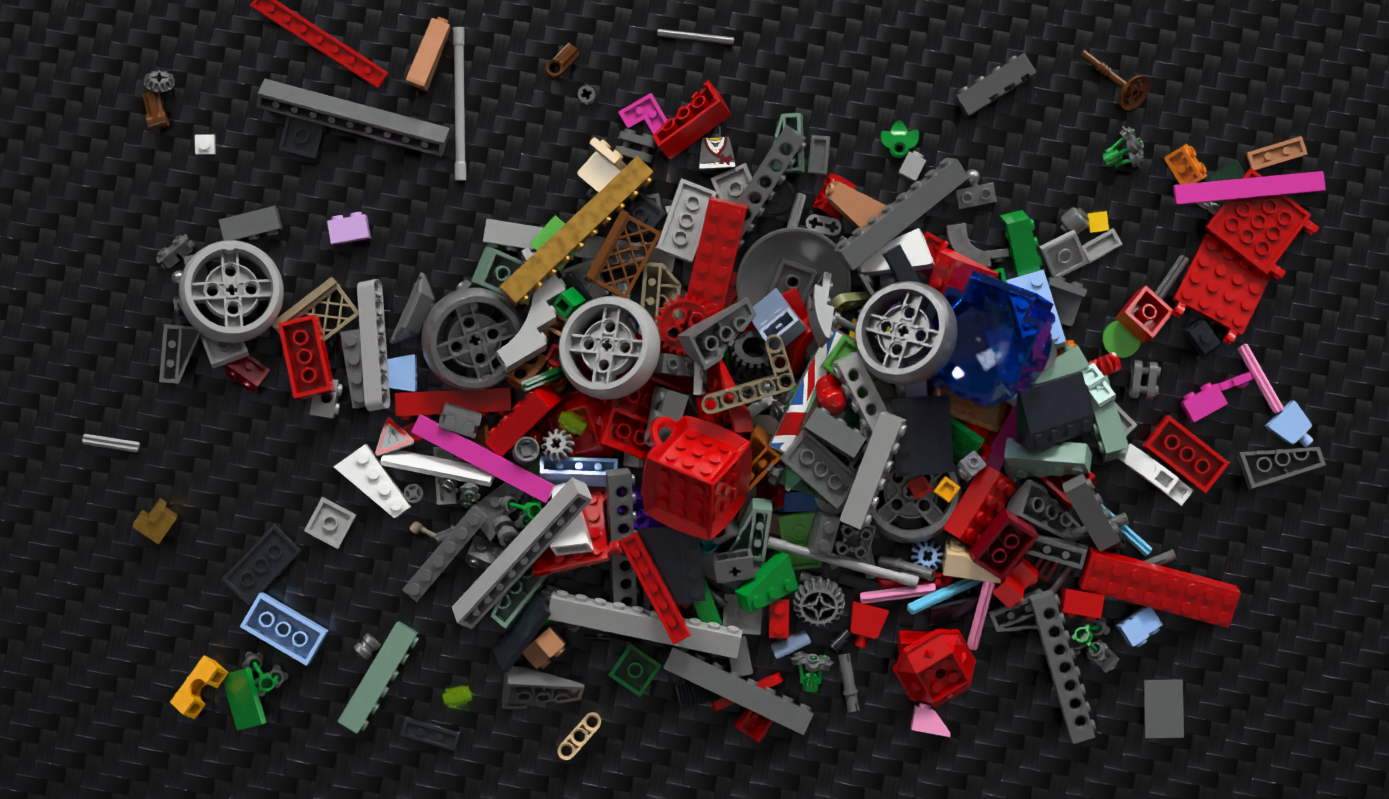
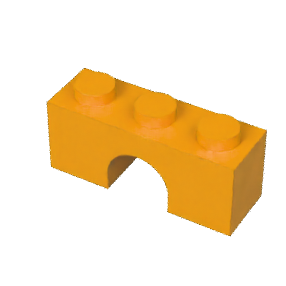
M203 656L170 703L183 715L195 720L206 705L200 696L203 687L209 684L218 688L228 672L215 660Z

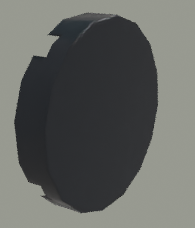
M769 178L763 180L762 185L769 187L771 180ZM784 179L780 186L776 184L773 191L776 193L770 202L766 200L762 206L765 208V212L772 215L781 214L792 206L794 189L791 183Z

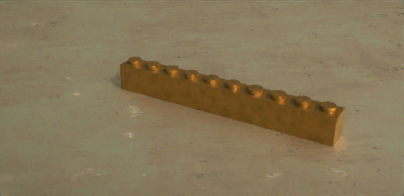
M636 156L500 286L499 291L515 307L519 303L523 305L530 298L528 295L533 290L537 292L543 286L542 282L547 277L550 279L557 272L556 268L560 264L564 266L571 259L570 255L574 251L579 252L585 244L583 242L588 238L591 240L599 232L597 229L601 225L606 226L612 220L611 216L615 212L619 213L626 206L624 203L628 199L632 201L639 194L638 190L642 186L647 187L652 182L653 171Z

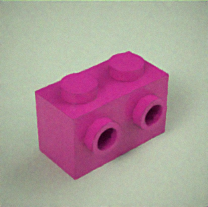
M1209 382L1200 387V392L1196 394L1191 392L1183 396L1184 400L1180 404L1191 423L1228 404L1217 384L1211 385Z

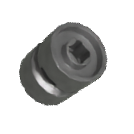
M531 437L520 438L512 450V456L520 465L532 464L539 454V445Z

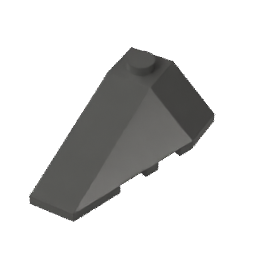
M745 298L691 326L679 334L678 338L685 353L703 370H706L722 359L724 352L733 345L735 338L740 332L744 331L756 314L749 299Z
M512 666L509 672H505L502 709H527V705L538 704L540 707L545 706L546 702L564 703L581 700L584 684L531 668Z

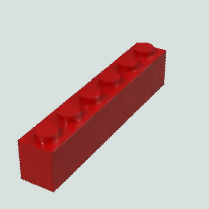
M492 388L479 391L450 390L395 393L396 416H401V420H412V416H419L421 414L429 419H432L431 415H439L440 418L445 401L481 413L482 416H489V412H497V415H507L508 411H512L511 388Z

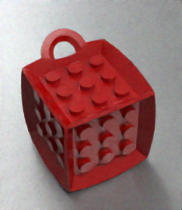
M685 415L675 422L666 416L659 417L651 423L649 429V436L653 446L646 457L643 472L642 498L644 512L653 519L675 530L698 538L711 540L730 523L747 498L752 472L751 443L726 428L702 419ZM662 427H667L672 433L667 440L662 442L659 437V431Z

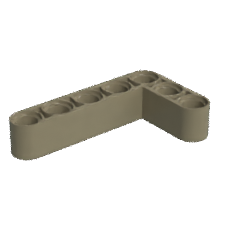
M771 334L765 341L774 375L706 395L702 399L703 411L713 414L791 390L795 383L782 338L777 334ZM777 339L780 345L778 348L772 349L768 345L769 341ZM781 357L785 359L786 363L783 367H777L774 361ZM782 377H789L791 383L788 386H783L780 383ZM764 382L772 384L773 387L769 392L762 390L761 386ZM745 388H751L754 391L751 397H745L742 394ZM726 394H733L735 400L732 403H726L724 401ZM706 400H714L716 406L712 409L705 406Z

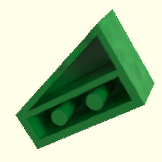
M1023 210L1000 215L1001 221L1005 223V236L1009 242V252L1016 276L1020 277L1041 271L1040 267L1043 264L1041 256H1037L1036 249L1039 248L1037 238L1033 237L1032 231L1035 230L1033 219H1030Z

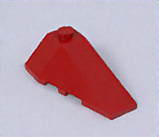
M722 359L707 369L708 389L711 390V393L736 386ZM728 393L724 396L726 403H732L735 400L733 394ZM745 404L719 412L721 427L741 437L754 432L750 412Z

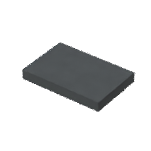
M1143 680L1144 738H1184L1183 680Z

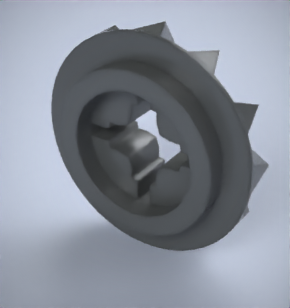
M151 71L150 74L145 75L144 85L151 91L165 92L174 87L175 79L173 74H168L167 71Z

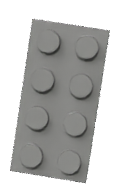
M681 178L655 250L692 263L699 244L709 198L716 197L717 192Z

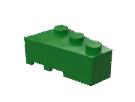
M776 550L771 559L760 565L761 568L755 573V578L744 581L735 590L741 609L752 614L798 589L788 554Z

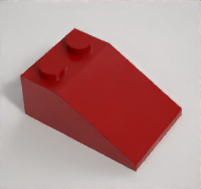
M948 248L940 251L927 285L936 289L941 294L984 308L998 272Z

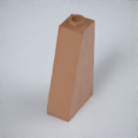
M437 17V20L431 19L407 75L406 81L409 85L428 91L451 30L448 20Z
M832 181L825 191L826 196L824 199L856 229L865 226L869 218L882 212L881 209L886 206L837 181Z

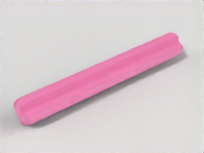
M1247 344L1240 346L1238 351L1274 413L1282 411L1283 406L1249 346Z
M983 582L967 642L971 650L978 649L995 586L994 582Z
M934 583L917 585L916 588L908 586L860 593V600L862 604L921 597L935 592L936 586Z

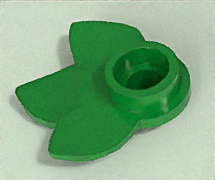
M900 120L895 122L890 132L881 131L882 144L889 148L891 155L895 158L905 157L909 149L916 146L919 139V131L911 130L907 132V128ZM896 146H901L902 152H897L895 150Z

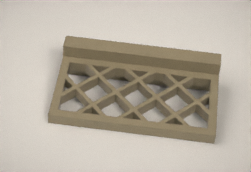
M331 277L278 317L272 326L280 334L278 323L298 319L304 315H317L325 318L322 331L326 342L359 317V311L338 282ZM338 290L341 294V302H330L331 295ZM318 304H327L325 315L315 314ZM330 305L340 306L338 317L328 315ZM343 306L351 307L354 314L349 318L342 317ZM328 318L338 319L335 329H326Z

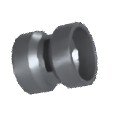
M367 633L363 637L362 643H357L354 649L368 660L372 656L371 652L378 650L381 645L374 637Z

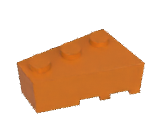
M759 424L756 425L749 440L752 451V472L749 491L764 477L769 465H775L783 455L768 446L772 436Z

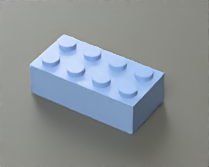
M1044 270L1006 280L1007 291L1022 339L1033 334H1042L1054 342L1056 349L1064 348L1066 340ZM1035 352L1034 356L1039 355L1041 353Z
M263 592L259 593L240 626L306 666L311 663L329 630Z

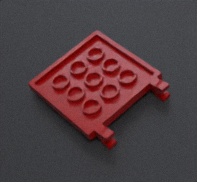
M1250 168L1242 179L1262 176ZM1287 195L1226 200L1205 229L1262 274L1267 275L1270 272L1278 280L1283 277L1286 271L1275 263L1301 228L1311 236L1319 227L1308 220L1311 214Z
M1206 233L1173 298L1177 305L1171 315L1179 318L1183 314L1185 307L1228 329L1222 342L1230 345L1231 342H1234L1236 335H1243L1272 275L1270 272L1267 275L1262 274L1218 238Z
M601 490L590 492L592 501L582 510L592 541L593 551L556 556L549 546L533 563V574L535 577L610 561L611 555L623 554L622 546H619L618 540L612 541L608 545L604 506L607 505L606 492L604 495ZM548 502L541 503V508L543 509Z

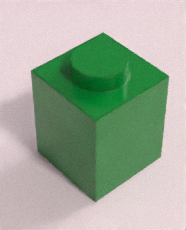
M571 287L560 293L552 306L566 319L582 306L586 299L574 287Z

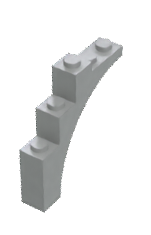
M528 247L521 251V258L524 263L535 253L534 251L531 252ZM556 274L550 279L547 277L542 282L543 286L537 292L533 290L532 305L525 323L514 338L497 351V359L506 373L547 350L548 340L541 331L556 323L557 312L551 304L567 288L561 278L558 279Z

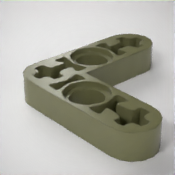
M866 291L842 293L834 297L829 305L833 306L834 311L838 313L860 310L870 299V296Z

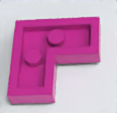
M652 93L618 112L628 129L645 120L652 134L667 121Z

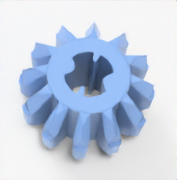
M933 540L929 546L928 541L923 542L924 546L920 542L916 543L920 549L912 548V551L916 552L917 555H911V559H918L913 564L919 565L921 563L920 566L925 567L926 565L927 568H930V565H932L935 570L938 569L935 562L942 564L943 561L937 559V556H943L944 554L942 552L937 553L936 551L941 546L938 545L933 548L935 545ZM924 551L932 553L929 561L927 559L923 560Z

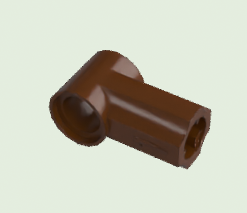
M568 43L547 63L546 72L549 78L553 80L560 79L569 66L581 55L573 45ZM556 65L560 68V71L552 73L550 68Z
M149 91L142 94L149 130L169 127L168 116L163 109L160 92Z

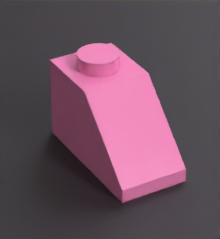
M920 703L919 706H914L910 727L912 730L950 737L949 730L936 711L931 709V705Z

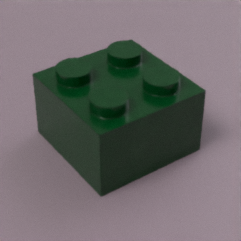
M630 642L608 676L641 697L661 668L662 663Z

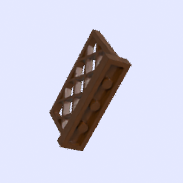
M621 210L584 280L589 283L592 282L618 297L627 299L661 232L628 215V212ZM628 221L636 224L638 232L628 234L626 229ZM649 231L656 235L652 242L645 243L642 233ZM639 234L642 245L632 247L629 237ZM626 238L629 248L619 251L617 246L618 240ZM643 247L645 257L636 260L633 250ZM630 251L633 261L623 264L620 254ZM617 255L620 265L610 268L609 257ZM634 264L637 271L636 274L627 277L624 267ZM622 268L624 278L614 281L611 270ZM609 272L611 282L603 283L597 280L601 273ZM626 281L628 289L625 294L617 290L615 283Z

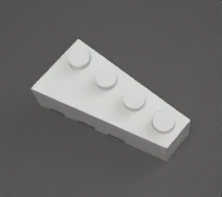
M368 444L363 445L334 466V468L393 518H397L412 507Z

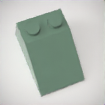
M486 246L471 282L502 294L499 291L500 286L524 262ZM533 291L528 295L530 298L524 304L529 305Z

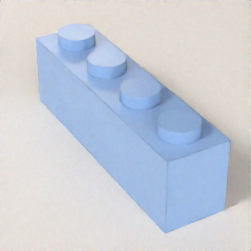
M540 456L539 477L554 485L562 482L567 483L571 478L585 483L587 486L606 487L605 470L618 469V459L568 457V459L562 457L561 462H558L556 458L551 461L549 456Z

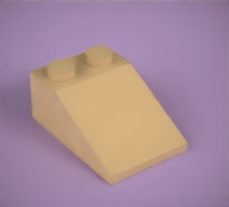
M959 539L945 540L944 555L942 556L943 575L1001 583V579L972 561L968 552L971 546Z

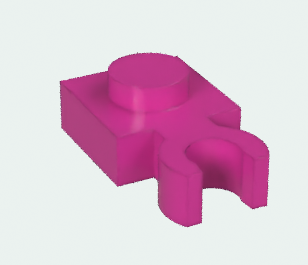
M1247 372L1217 385L1221 391L1233 386L1242 388L1249 385L1248 381L1253 378L1251 373Z

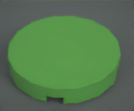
M1119 321L1109 324L1103 332L1102 342L1104 348L1109 354L1112 352L1116 353L1119 358L1133 355L1141 344V341Z

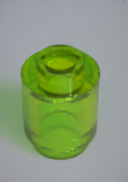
M570 410L566 413L562 412L558 419L559 427L575 436L576 434L579 436L583 434L588 422L584 421L585 418Z
M464 685L445 689L446 693L443 694L445 705L449 704L450 708L468 704V701H472L469 686L464 687Z

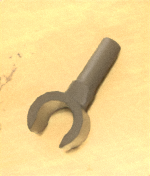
M415 521L410 526V530L416 535L421 530L435 539V533L427 530L420 522Z

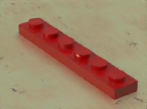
M638 532L620 540L619 542L673 645L691 636V632Z

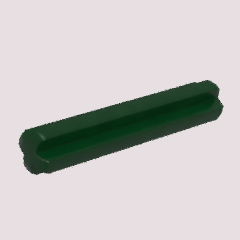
M558 366L522 381L520 389L521 391L528 392L562 378L565 374L562 367Z

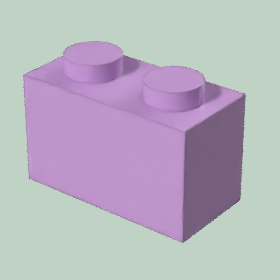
M362 212L351 213V217L343 218V215L331 217L332 220L327 221L331 244L337 245L371 239L367 216L365 214L362 215Z

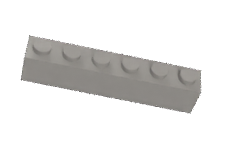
M887 411L880 413L840 521L858 529L869 526L872 520L871 511L873 508H876L879 502L877 497L879 490L882 491L886 483L884 477L886 472H890L893 465L891 459L893 454L896 455L899 450L900 436L903 437L907 429L905 425L906 419Z

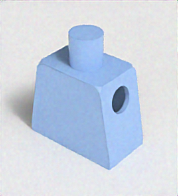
M417 355L387 359L389 388L417 392Z
M1290 401L1282 411L1265 425L1269 431L1289 445L1299 441L1304 447H1307L1313 441L1306 433L1312 427V424L1295 401Z

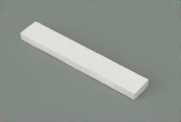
M396 450L385 454L380 460L383 466L489 487L495 478L494 475L473 464L403 450Z

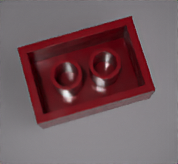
M1003 508L968 552L974 563L1003 581L1038 539V534L1032 525L1006 508Z

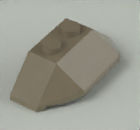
M646 262L643 267L641 306L657 323L660 321L655 319L656 315H662L658 309H665L663 303L670 304L671 297L675 301L677 300V295H681V283L663 263ZM679 309L674 311V315L679 318ZM639 325V334L642 335V331Z

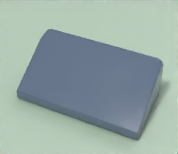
M803 629L790 635L789 638L773 643L771 648L776 659H780L811 644V640L806 630Z

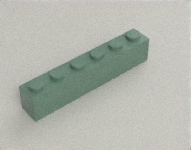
M400 621L396 622L339 718L338 722L355 733L366 729L370 722L367 718L370 713L375 714L379 707V704H377L379 698H384L389 690L387 687L389 681L395 680L399 673L397 671L400 664L404 665L409 656L406 654L410 647L414 648L419 640L416 637L418 632Z

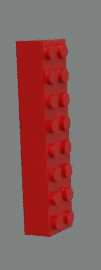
M716 197L709 198L687 291L688 299L695 295V301L703 298L702 305L709 303L707 310H714L710 316L724 310L748 205ZM689 309L687 312L685 323L681 324L683 325L682 332H684L687 329V327H691L688 325L690 315L692 312L691 309ZM696 314L692 317L695 323L703 321L701 315Z
M1092 547L1088 549L1078 581L1082 590L1227 628L1230 626L1241 593L1236 585L1103 550L1100 552Z

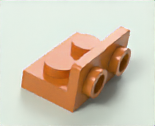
M1188 144L1164 157L1180 185L1197 183L1207 176L1205 166L1198 162L1195 157V150L1192 146H1188Z

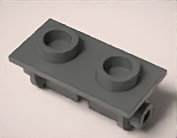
M187 234L179 235L173 240V244L169 248L165 247L158 252L157 262L160 263L162 261L161 266L165 270L167 268L170 269L180 261L176 256L177 253L183 258L194 250L193 247L195 245L191 240L187 242L189 240Z

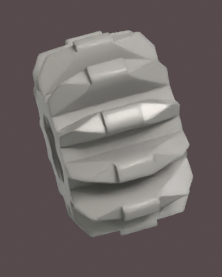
M555 429L554 434L548 431L547 433L550 437H543L542 439L546 442L541 445V448L545 449L543 454L549 456L551 461L556 458L558 462H561L562 456L568 459L567 452L573 453V450L569 447L575 445L573 441H570L572 436L570 434L567 435L566 430L559 432L558 429ZM557 442H559V443H560V446H561V447L558 448V449L556 448V445H555Z

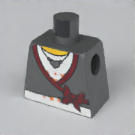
M716 126L710 131V138H702L699 171L724 170L736 167L730 138L721 137V126Z

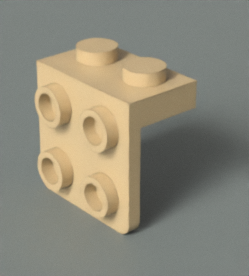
M594 137L589 143L595 148L596 152L580 168L578 175L597 192H600L627 165L622 161L623 156L618 151L614 150L612 152L610 150L611 146L603 139L600 142Z

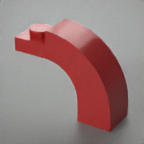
M808 316L802 321L807 329L785 347L794 378L806 368L804 354L808 345L814 339ZM777 358L778 367H783L786 363L785 359Z

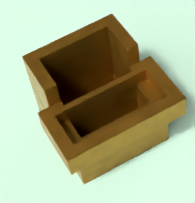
M161 498L149 514L142 510L133 523V528L157 544L160 543L177 518V514L166 507L167 502Z

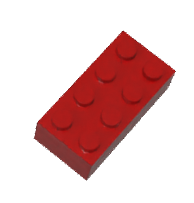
M310 315L278 323L294 399L303 400L336 392L320 317Z
M548 383L529 391L524 396L525 398L518 402L512 408V411L505 415L499 421L500 423L487 433L489 438L485 443L495 454L503 457L511 451L520 438L525 437L563 399Z
M1169 415L1164 416L1142 444V447L1201 493H1207L1229 464L1226 459Z
M986 464L972 480L943 529L973 546L1005 507L1009 497L1013 495L1017 483Z

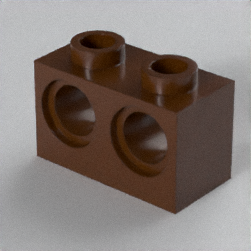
M539 354L508 372L506 375L508 383L521 391L520 383L548 370L550 367L548 358L543 354ZM530 361H537L535 364H528ZM520 375H524V376H525V377L522 378V379H518V378H517V377L520 376Z

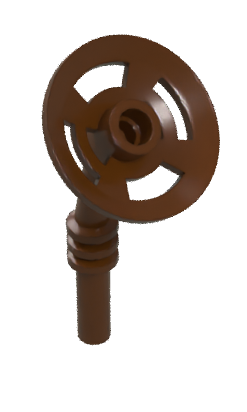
M1085 49L1082 51L1080 56L1093 65L1097 72L1100 71L1103 77L1107 76L1122 88L1119 95V104L1123 109H1135L1145 100L1150 89V82L1147 77L1138 75L1126 82L1111 71L1112 68H1108L1107 64L1101 63ZM1142 91L1139 97L1134 101L1133 98H1136L1139 92Z

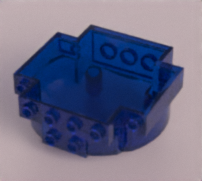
M974 270L964 291L947 286L943 296L951 305L956 317L957 341L953 354L947 364L936 375L929 378L932 381L931 385L940 389L943 386L948 387L947 391L962 399L971 400V402L980 406L983 405L990 408L993 405L999 407L1000 402L1010 400L1017 392L1023 393L1029 389L1042 374L1051 352L1052 334L1050 332L1052 329L1051 325L1055 322V314L1051 310L1054 304L1038 293ZM936 311L932 322L934 330L939 331V318Z

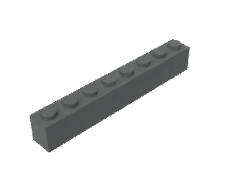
M945 158L939 163V167L925 174L924 179L913 183L910 186V190L896 197L895 202L884 206L880 214L869 218L865 226L854 230L850 238L840 241L834 252L844 267L849 270L856 269L966 181L969 176L958 159Z
M673 646L664 664V669L804 735L813 716V712L810 711L811 707L802 703L798 706L793 703L794 699L786 695L779 697L775 695L776 691L769 687H765V689L758 687V682L750 678L746 681L740 678L741 674L733 670L729 673L723 670L724 666L713 661L710 664L705 661L706 657L696 653L693 656L688 653L689 649Z

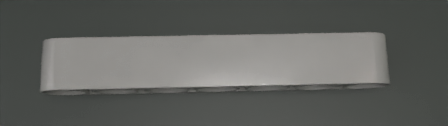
M378 279L359 282L357 285L364 400L368 411L386 409L390 406L383 290L381 282Z

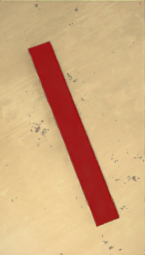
M253 0L250 7L377 89L381 87L389 73L277 0Z

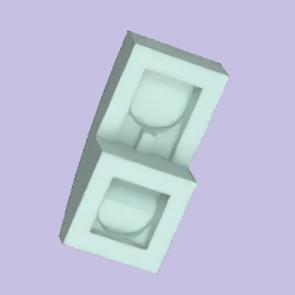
M1094 363L1081 370L1087 391L1099 408L1116 398L1115 393L1106 383L1103 374Z

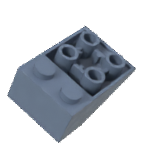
M777 288L753 306L756 315L752 322L765 341L769 335L777 334L782 338L784 347H786L807 329ZM771 339L768 345L772 349H776L779 347L780 342L777 339Z

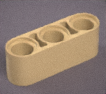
M595 712L588 713L564 739L558 748L560 758L563 760L571 759L601 725L599 714ZM595 717L598 720V724L594 727L589 726L587 719ZM582 731L585 734V739L582 741L576 740L574 737L575 732ZM563 746H570L572 753L564 755L561 751Z

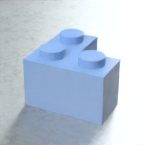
M1144 606L1117 623L1116 627L1128 645L1139 647L1147 642L1146 638L1149 637V634L1151 636L1160 631L1159 627L1163 624L1153 608Z

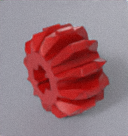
M1113 352L1088 363L1089 365L1094 363L1103 376L1112 374L1122 368L1119 357Z

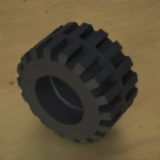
M750 328L747 331L740 332V335L735 338L733 345L730 347L728 359L731 370L736 372L738 377L742 376L744 380L751 379V381L770 376V373H773L764 338L757 329L752 330ZM755 352L760 354L761 357H750L745 353Z

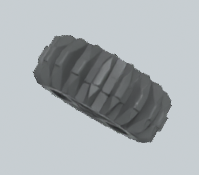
M821 577L819 581L812 578L811 583L805 580L804 586L800 585L793 598L794 610L797 612L798 618L802 617L803 623L809 621V626L815 623L817 628L820 624L826 627L827 622L833 625L834 619L839 620L840 614L844 612L845 596L842 593L841 587L836 588V582L830 584L829 578L825 582ZM819 597H820V602H821V603H820V607H818V603H817L818 600H819Z

